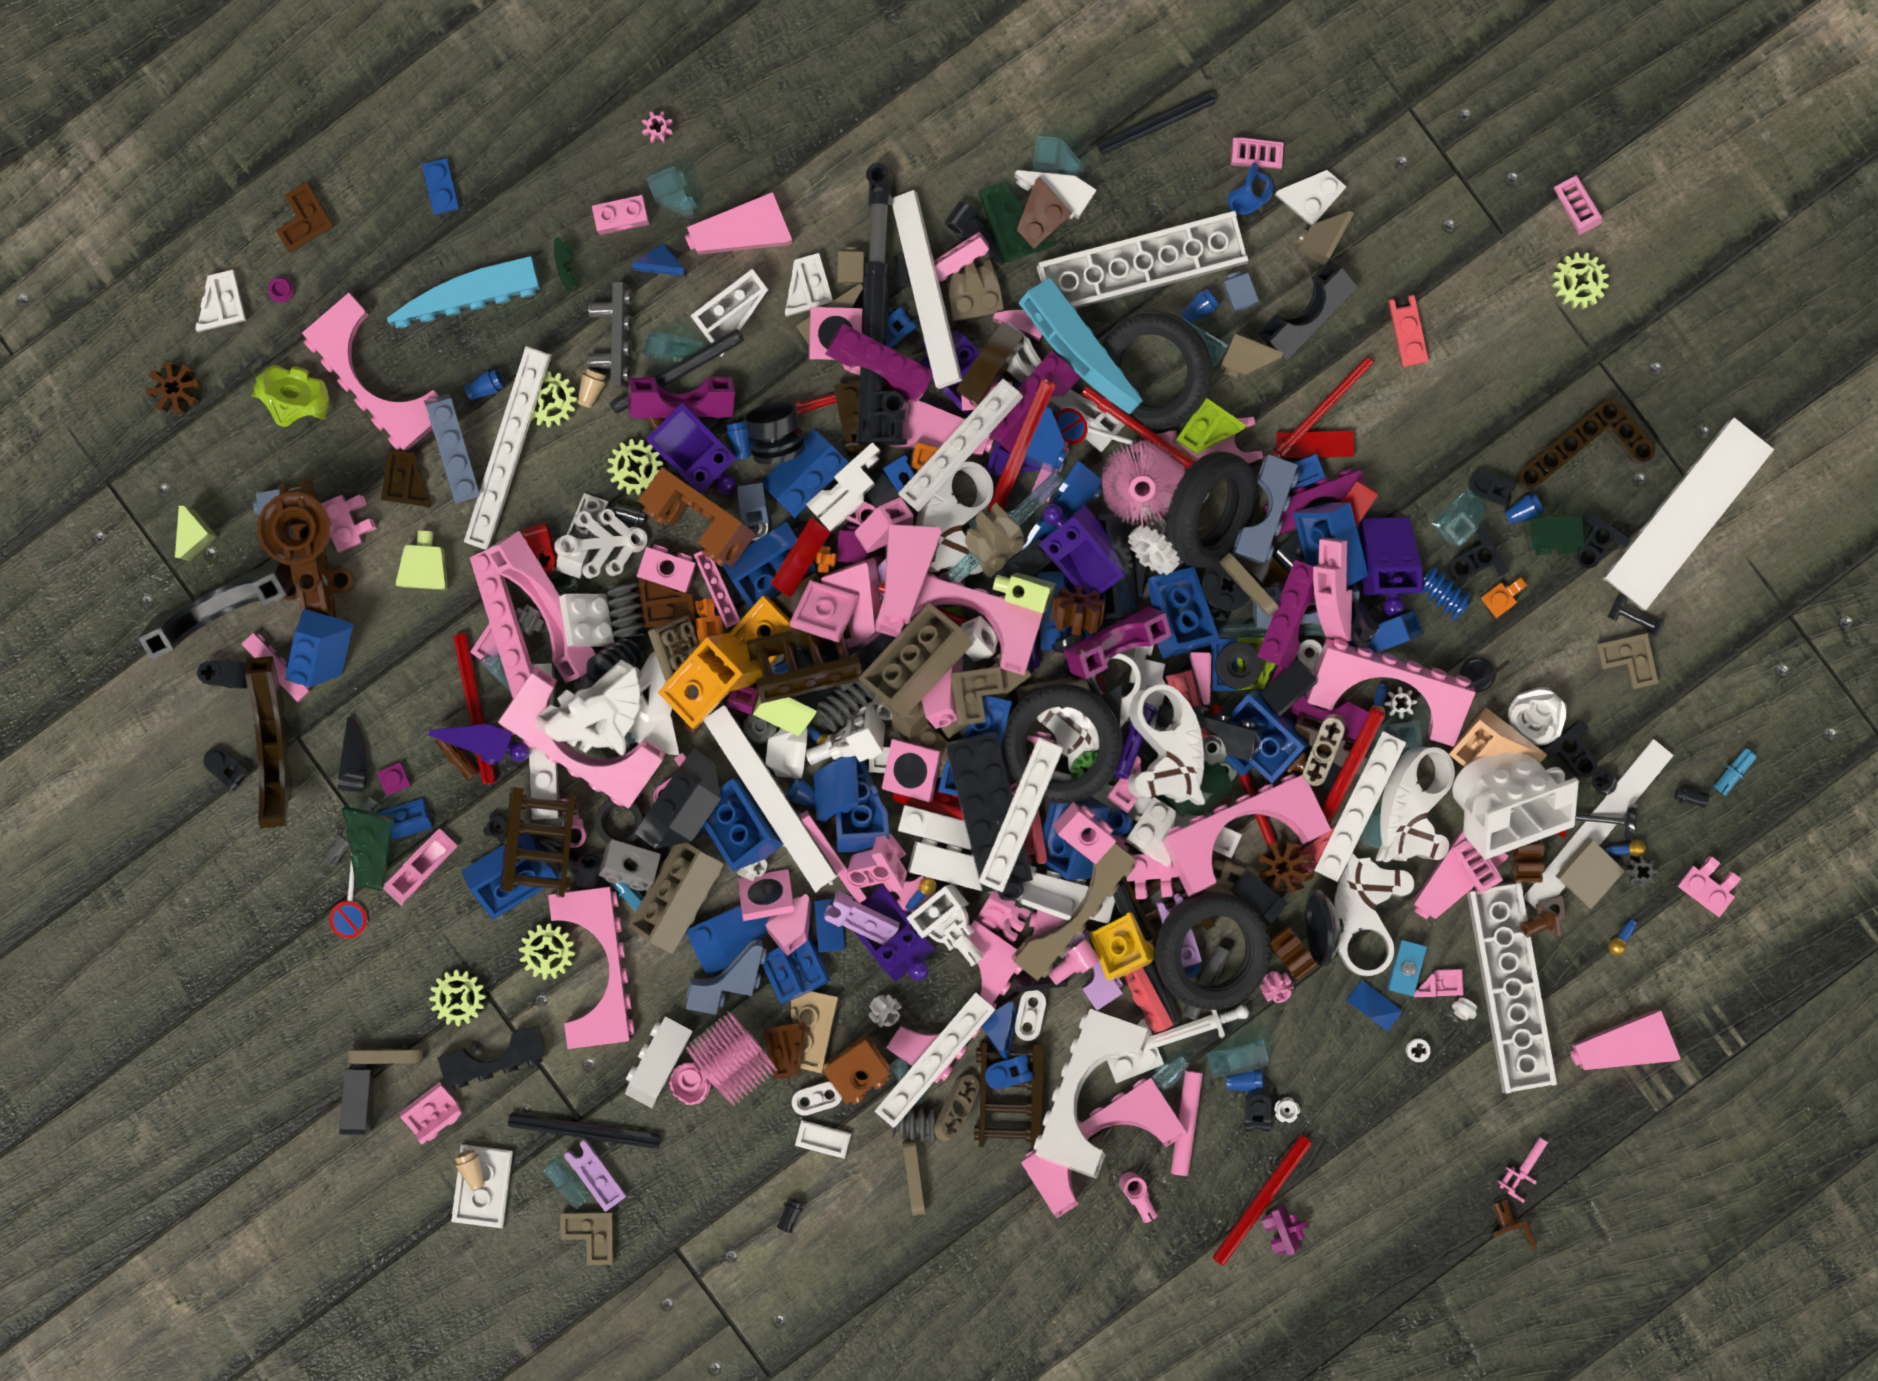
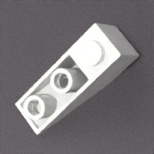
M1021 170L1015 172V178L1018 179L1016 183L1027 191L1032 189L1035 180L1041 177L1073 213L1069 217L1070 219L1073 217L1079 219L1096 194V189L1076 176Z
M584 493L575 515L579 512L587 511L591 514L592 519L601 525L598 522L597 515L600 511L606 509L608 501ZM581 515L580 520L582 523H585L586 519ZM573 518L567 535L573 536L576 540L596 538L586 527L580 528L576 526ZM563 543V544H562V549H563L564 551H566V550H567V547H566V545ZM592 549L576 551L568 557L558 555L556 571L580 579L583 573V566L587 564Z

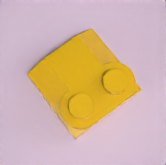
M1132 912L1098 930L1089 932L1095 951L1101 959L1100 964L1106 980H1114L1128 975L1150 964L1154 959V947L1149 941L1144 939Z

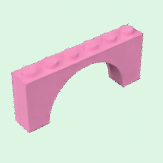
M348 293L302 332L307 338L304 343L313 353L318 351L323 359L320 362L330 373L334 370L340 376L337 381L346 392L350 389L357 396L354 399L356 404L363 411L368 409L374 417L371 418V421L380 431L385 428L391 435L387 438L397 450L402 448L407 452L432 430L424 400L438 397L439 395L432 390L416 400L391 402L375 397L364 388L354 371L352 345L357 330L369 314Z
M927 574L911 619L920 613L928 603L933 606L958 605L969 608L983 616L995 630L1001 646L1000 668L1025 675L1043 613L1004 601L1005 596L996 597L990 595L986 590L978 588L974 590L969 589L959 582H946L939 580L933 574ZM883 599L875 631L897 637L907 624L904 623V626L895 627L890 626L889 622H883Z
M1326 638L1313 673L1318 683L1306 693L1307 703L1332 710L1338 698L1348 688L1358 682L1376 677L1402 680L1415 687L1429 704L1431 710L1428 726L1430 740L1455 746L1474 698L1475 688L1473 686L1466 690L1465 687L1472 683L1467 677L1461 675L1457 677L1450 676L1438 668L1430 670L1422 667L1421 664L1415 661H1400L1391 654L1384 653L1380 655L1374 653L1368 647L1357 648L1350 646L1341 639L1330 640Z
M535 666L502 714L498 723L502 725L504 730L511 732L512 735L516 734L524 739L523 741L527 746L533 749L538 748L544 752L550 761L554 763L559 762L565 766L571 775L577 778L582 777L588 781V784L598 792L603 791L609 795L615 804L619 806L624 805L629 809L663 761L666 752L644 738L634 749L626 754L602 759L585 756L571 749L563 741H555L536 727L535 718L549 706L550 696L557 680Z
M1295 773L1281 779L1282 784L1273 787L1272 784H1269L1259 789L1260 794L1251 798L1250 794H1247L1235 800L1237 803L1235 806L1228 808L1227 804L1214 809V815L1206 819L1204 815L1190 820L1191 825L1184 829L1179 825L1167 831L1168 836L1162 842L1188 897L1217 883L1212 869L1213 846L1222 828L1235 818L1244 815L1261 814L1278 819L1295 832L1302 845L1331 831L1310 785L1304 780L1303 775L1296 777Z
M612 886L571 891L565 893L563 898H557L556 893L548 895L551 921H569L589 930L602 944L609 962V982L599 1004L589 1014L564 1023L567 1049L630 1041L631 1035L635 1034L633 1019L629 1020L627 1010L632 1009L630 993L625 994L624 984L628 983L627 968H622L621 958H625L624 943H619L618 932H622L621 919L615 915V907L619 906L617 891H612Z
M974 919L970 925L974 930V933L970 935L971 941L982 955L985 956L978 962L982 978L980 996L992 1007L996 1008L995 999L999 994L1005 995L1012 984L1008 980L1013 973L1018 975L1022 968L1012 960V955L1016 952L1017 948ZM901 1025L886 1048L913 1066L941 1033L923 1034L909 1030ZM982 1027L978 1029V1031L972 1036V1038H975V1036L978 1034ZM965 1045L955 1057L960 1059L968 1047ZM952 1061L934 1082L938 1083L940 1078L944 1081L953 1070L949 1066Z
M1144 1078L1132 1086L1133 1090L1127 1094H1118L1111 1100L1112 1104L1104 1109L1103 1107L1095 1109L1089 1114L1090 1118L1086 1121H1078L1080 1130L1086 1140L1099 1130L1114 1125H1132L1145 1129L1156 1136L1165 1148L1187 1134L1151 1078L1148 1080ZM1032 1150L1025 1155L1024 1158L1026 1160L1021 1162L1052 1213L1059 1218L1079 1205L1072 1189L1071 1169L1040 1159L1035 1154L1037 1150Z

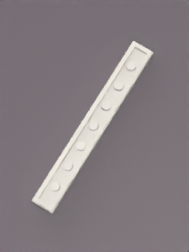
M912 190L891 198L935 386L940 389L962 381V376L918 194Z
M525 346L479 492L480 496L477 498L464 539L465 543L485 550L489 549L492 545L552 354Z
M1652 739L1617 781L1616 790L1612 794L1606 795L1590 815L1622 818L1626 814L1628 805L1636 802L1674 755L1656 740ZM1584 821L1544 869V872H1542V883H1533L1523 895L1524 900L1536 909L1537 903L1559 895L1565 888V885L1555 877L1588 838L1593 839L1600 845L1617 824Z

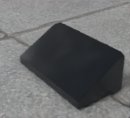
M1298 659L1261 691V695L1280 716L1314 687L1318 680L1309 668Z
M1021 970L1018 975L1015 973L1016 989L1018 992L1067 987L1068 978L1056 985L1049 975L1045 978L1041 976L1037 981L1025 970Z

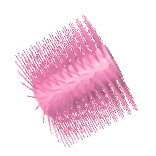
M1141 441L1139 458L1136 446L1137 462L1132 445L1134 461L1127 445V453L1121 447L1123 453L1118 455L1121 463L1119 464L1118 460L1114 457L1116 465L1114 467L1113 465L1110 466L1112 468H1110L1108 477L1102 479L1103 483L1109 484L1102 486L1108 492V499L1112 506H1115L1114 508L1121 506L1120 510L1123 508L1126 511L1124 513L1127 515L1130 511L1136 515L1130 514V516L1136 519L1139 516L1140 510L1143 527V505L1146 522L1145 502L1150 519L1148 503L1155 519V511L1159 514V518L1162 519L1160 511L1163 509L1160 508L1162 507L1160 504L1164 503L1166 505V503H1169L1165 500L1167 495L1169 500L1172 499L1173 492L1177 489V485H1173V483L1180 481L1175 476V473L1179 475V472L1174 468L1170 458H1168L1169 456L1161 459L1162 455L1160 457L1157 455V448H1155L1154 452L1147 447L1142 450Z
M730 1015V1018L736 1023L735 1025L728 1018L724 1019L730 1024L729 1026L725 1022L720 1021L725 1026V1030L719 1024H716L720 1028L719 1031L721 1033L718 1031L714 1033L722 1041L718 1040L715 1035L709 1034L712 1039L705 1037L709 1043L699 1039L704 1045L702 1046L695 1042L700 1047V1051L697 1050V1047L691 1045L695 1049V1054H689L696 1060L695 1062L707 1079L716 1088H719V1092L725 1095L724 1097L729 1099L730 1103L735 1105L731 1101L733 1099L729 1096L737 1097L731 1091L732 1089L737 1094L742 1095L736 1088L737 1086L740 1087V1090L747 1092L742 1086L751 1089L746 1084L747 1081L752 1086H755L751 1078L760 1084L755 1079L757 1078L755 1074L760 1076V1072H767L759 1064L765 1066L766 1070H771L764 1062L765 1060L772 1068L776 1067L751 1033L742 1027L743 1025L736 1020L737 1018Z

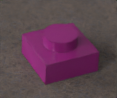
M747 687L731 691L726 707L752 714L758 697V690Z
M402 762L376 772L386 796L412 786Z

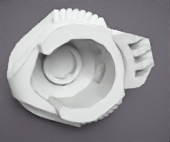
M1546 687L1528 690L1515 696L1516 698L1510 703L1511 706H1509L1507 716L1513 729L1538 746L1549 744L1560 737L1567 716V705L1560 697Z

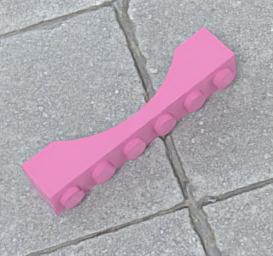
M520 531L504 537L484 551L497 573L519 585L539 608L550 634L552 662L565 683L586 674L587 662L589 658L596 655L595 651L591 646L567 647L559 594Z

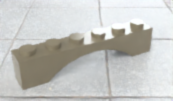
M1115 842L1096 864L1093 863L1091 880L1085 897L1071 914L1070 920H1065L1055 928L1044 933L1027 937L1012 955L1013 962L1037 981L1041 976L1045 978L1053 969L1054 965L1052 963L1058 956L1061 958L1070 947L1068 943L1074 936L1079 937L1085 930L1086 925L1084 923L1090 916L1095 917L1103 906L1101 903L1106 896L1111 897L1119 887L1117 884L1123 876L1127 877L1135 868L1133 863L1136 861L1134 856Z

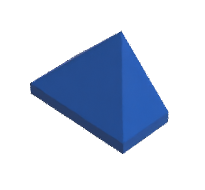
M664 244L656 247L632 264L633 270L683 277H685L686 272Z
M1363 980L1358 983L1346 999V1001L1387 1032L1403 1012Z
M1007 1002L997 1009L981 1026L1001 1057L1006 1060L1009 1058L1018 1012L1013 1002Z

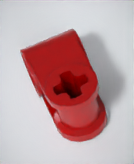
M544 522L521 530L522 536L539 562L543 561L542 556L544 555L551 558L547 562V567L541 564L546 574L554 572L557 566V555L547 523Z

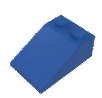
M1195 567L1148 579L1151 608L1165 612L1172 636L1157 643L1163 659L1207 648L1220 639Z

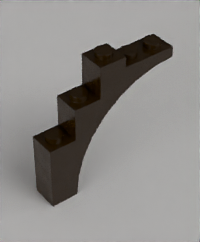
M273 656L248 658L245 676L253 711L259 768L258 823L260 829L286 826L288 801L291 800L293 788L287 762L289 743L283 722L285 703Z

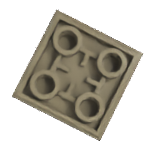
M689 615L682 616L648 631L665 680L670 679L699 646Z
M1588 838L1555 877L1586 907L1592 909L1623 874L1624 870L1593 839Z

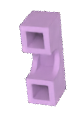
M1085 930L1079 937L1074 936L1068 943L1070 945L1068 950L1083 939H1086L1091 946L1093 943L1089 932ZM1067 952L1062 956L1063 960L1066 959L1065 956L1068 955ZM1100 961L1092 966L1094 970L1092 980L1082 987L1096 1010H1099L1123 994L1119 989L1123 986L1120 979L1106 980Z

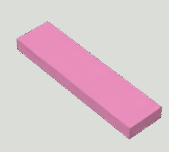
M806 810L799 815L802 824L856 902L861 903L867 899L861 888L853 887L847 883L846 874L848 869Z

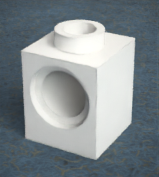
M981 616L961 624L960 628L974 643L965 652L974 662L983 658H989L996 652L998 636L995 630Z

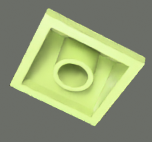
M179 506L175 557L190 561L213 542L217 535L194 509Z
M758 694L753 715L799 737L817 711L789 697L761 704Z

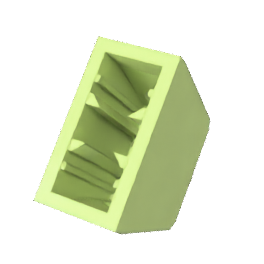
M418 531L417 546H404L396 586L448 590L444 548L432 547V531Z
M1015 573L1011 575V578L997 575L993 590L1006 593L1004 599L1006 602L1044 613L1050 609L1057 584ZM1018 585L1024 588V594L1018 591Z

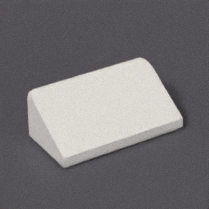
M1028 884L1023 885L1024 892L1018 899L1019 903L1062 919L1070 920L1072 900Z

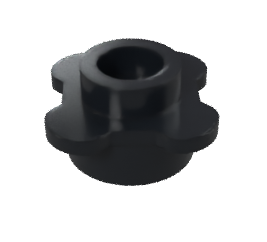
M493 812L489 815L490 820L487 826L484 827L483 832L486 836H493L499 842H504L507 818L505 819L499 816L497 812ZM498 824L501 826L499 830L496 829V825Z

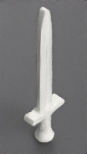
M1240 1004L1234 1010L1220 1015L1217 1014L1216 1010H1210L1212 1012L1210 1016L1150 1036L1144 1051L1212 1029H1218L1219 1038H1224L1225 1034L1222 1023L1224 1024L1236 1019H1247L1249 1010L1243 1004Z

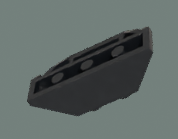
M693 748L654 802L635 834L655 848L692 842L721 800L715 763Z

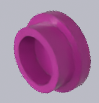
M276 277L268 285V294L275 302L284 303L293 296V284L285 277Z

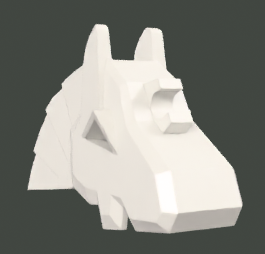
M653 652L648 656L641 670L635 667L640 688V707L634 718V723L627 733L637 744L645 738L665 751V754L679 755L673 723L670 717L672 707L657 693L668 680L664 679L656 653ZM648 688V697L646 701L642 692Z
M620 660L593 687L579 690L575 694L568 690L564 691L557 698L561 706L557 708L549 705L535 718L536 727L555 741H568L567 743L574 747L578 741H582L579 749L585 753L593 746L595 748L609 747L615 749L621 756L624 755L626 750L624 736L634 723V718L640 707V688L635 668Z

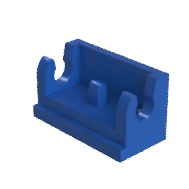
M906 455L883 468L884 474L898 493L904 488L899 479L905 482L906 477L909 478V481L914 477L908 465Z

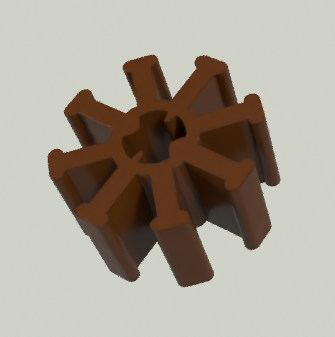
M165 362L163 366L166 367L167 378H163L159 372L153 370L149 378L159 381L162 385L153 389L146 388L147 396L156 399L157 396L163 395L159 403L155 404L157 409L167 413V409L172 403V413L178 416L185 415L186 412L183 410L182 399L187 400L189 405L197 407L200 400L191 397L187 393L188 390H202V382L197 379L186 382L191 373L194 374V370L183 364L181 366L182 369L177 375V365L172 362ZM172 384L178 385L176 386L180 388L178 393L172 392L170 389Z
M1075 585L1074 594L1067 590L1066 587L1059 588L1058 596L1056 594L1053 595L1050 620H1056L1055 628L1060 631L1068 626H1072V635H1081L1082 627L1088 630L1090 634L1097 632L1098 625L1102 626L1105 600H1099L1100 593L1096 590L1084 595V586Z
M1542 839L1511 850L1513 854V861L1511 862V870H1514L1513 881L1516 883H1542V872H1544L1545 863L1542 860L1543 853H1545Z
M1281 841L1269 845L1273 853L1261 854L1259 862L1271 865L1272 869L1260 872V879L1264 881L1273 879V876H1276L1273 886L1270 887L1276 893L1285 890L1291 893L1304 889V885L1301 884L1300 880L1303 882L1313 879L1315 872L1301 868V864L1314 861L1313 854H1302L1298 858L1300 848L1303 847L1299 841L1287 844L1286 841ZM1285 862L1288 863L1286 866H1289V871L1285 870L1287 869V867H1284Z
M1287 925L1270 937L1271 950L1295 980H1300L1318 966L1299 938L1294 935Z

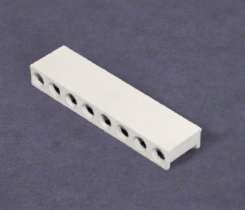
M1232 211L1039 262L1037 270L1041 283L1051 278L1054 284L1060 288L1069 304L1077 309L1248 264V257L1243 245L1236 212Z
M1733 417L1728 420L1602 579L1609 582L1634 602L1639 609L1646 610L1774 449Z
M724 705L707 716L703 721L814 891H819L821 887L838 876L802 824L792 804L727 707Z
M1508 882L1497 884L1483 893H1478L1476 888L1471 889L1467 892L1502 1093L1557 1085L1531 937H1525L1520 928L1521 922L1528 921L1521 883Z

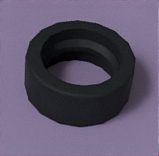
M611 799L604 802L597 810L595 817V827L599 836L607 843L611 839L626 844L636 841L639 836L635 833L644 819V813L640 806L633 802L629 807V810L635 817L633 830L626 836L617 837L608 832L605 827V817L610 809L619 805L615 804Z

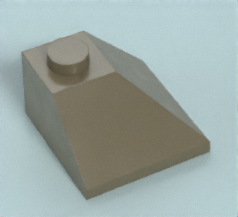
M1348 211L1315 223L1308 231L1303 229L1297 240V243L1301 244L1297 251L1325 265L1354 213Z
M1234 334L1220 368L1225 370V375L1238 379L1239 376H1248L1277 363L1282 357L1283 352Z

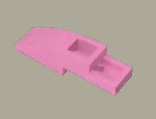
M1325 537L1319 539V565L1313 567L1317 612L1326 638L1350 641L1352 590L1346 589L1347 541Z

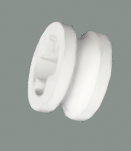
M1412 1039L1406 1046V1054L1415 1062H1423L1430 1055V1046L1422 1039ZM1417 1043H1421V1047L1425 1048V1052L1420 1053L1419 1057H1414L1415 1053H1411V1049L1416 1047Z

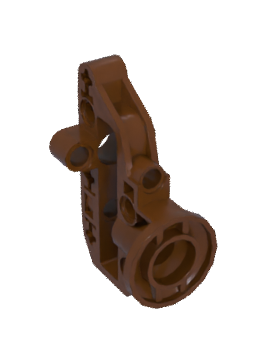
M302 479L300 484L290 485L286 482L280 483L279 495L263 507L258 518L257 535L262 548L272 559L291 567L293 584L296 585L297 592L293 596L286 595L282 598L290 601L299 600L301 614L303 609L337 618L333 595L351 591L355 586L356 579L348 570H329L326 546L331 538V521L327 510L318 501L313 482ZM292 525L295 540H293L289 534V528ZM309 528L308 536L303 538L304 530ZM322 574L326 577V580H327V589H326V591H325V588H324V582H323V576H322ZM340 574H346L348 577V583L343 588H339L336 583V579ZM312 576L314 578V585L312 588L307 589L306 582Z

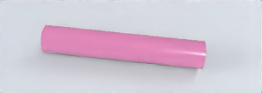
M1185 1071L1178 1120L1187 1134L1175 1141L1171 1174L1189 1176L1203 1073Z

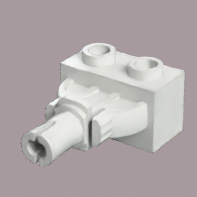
M869 702L866 707L859 706V713L850 710L852 718L850 720L847 718L846 727L834 735L827 736L825 743L806 750V757L809 763L813 765L829 757L838 760L841 757H852L855 755L859 762L866 759H874L882 753L885 724L877 716L872 702Z
M950 884L943 887L909 915L907 920L921 938L930 936L933 940L944 943L950 951L958 948L972 967L985 956L982 955L971 941L970 935L974 933V930L969 925V917L965 906L969 903L955 885Z

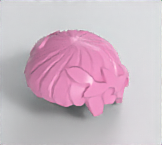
M694 1062L682 1063L673 1070L669 1081L673 1096L678 1097L686 1105L699 1104L707 1097L711 1082L701 1071L698 1064Z

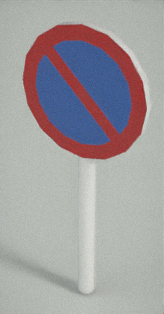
M1065 407L1059 410L1055 416L1062 438L1069 444H1078L1084 441L1088 433L1129 445L1133 444L1131 439L1089 428L1086 416L1074 407Z
M355 852L351 854L348 901H342L335 905L329 916L332 931L345 939L361 935L366 929L368 922L367 913L364 908L353 901L356 866Z

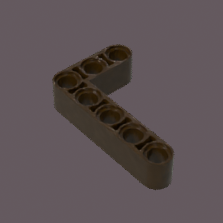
M1612 399L1606 400L1596 406L1520 469L1517 473L1516 481L1525 490H1531L1539 486L1605 430L1626 456L1636 464H1643L1651 460L1655 455V446L1619 402ZM1608 405L1613 408L1614 417L1612 419L1604 416V406ZM1585 422H1590L1594 425L1595 431L1593 435H1588L1584 432L1583 425ZM1622 425L1629 427L1631 435L1627 439L1623 438L1619 433ZM1565 438H1570L1574 441L1575 448L1573 451L1570 452L1564 448L1563 442ZM1638 445L1646 448L1647 456L1645 458L1637 456L1636 447ZM1549 454L1554 457L1555 465L1553 468L1545 466L1543 462L1545 455ZM1526 471L1534 473L1536 479L1533 484L1525 482L1523 476Z

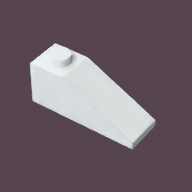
M904 806L898 831L971 850L964 821Z

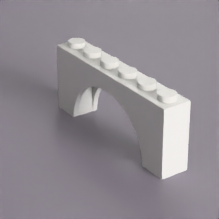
M1090 1009L1088 1015L1084 1014L1079 1026V1029H1082L1079 1039L1075 1038L1070 1049V1053H1073L1070 1063L1066 1062L1061 1073V1077H1064L1061 1087L1057 1086L1052 1097V1101L1055 1102L1052 1111L1048 1110L1044 1117L1043 1125L1046 1127L1043 1135H1038L1034 1150H1037L1035 1154L1040 1159L1097 1179L1106 1154L1091 1145L1080 1130L1077 1119V1101L1080 1090L1089 1074L1103 1062L1124 1055L1142 1058L1150 1032L1141 1026Z

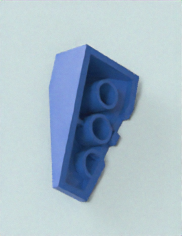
M1078 461L1050 504H1056L1062 508L1063 519L1065 520L1083 505H1086L1090 499L1095 501L1103 490L1099 486L1103 480ZM1042 515L1026 538L1027 543L1020 551L1022 552L1039 538L1045 537L1056 525L1048 524Z
M985 696L983 708L986 722L969 724L960 739L995 730L1001 749L1011 701ZM947 760L943 768L938 792L957 796L949 760Z
M740 905L688 928L686 933L707 976L727 968L751 940H760L768 933L765 924L768 923L771 916L744 921Z

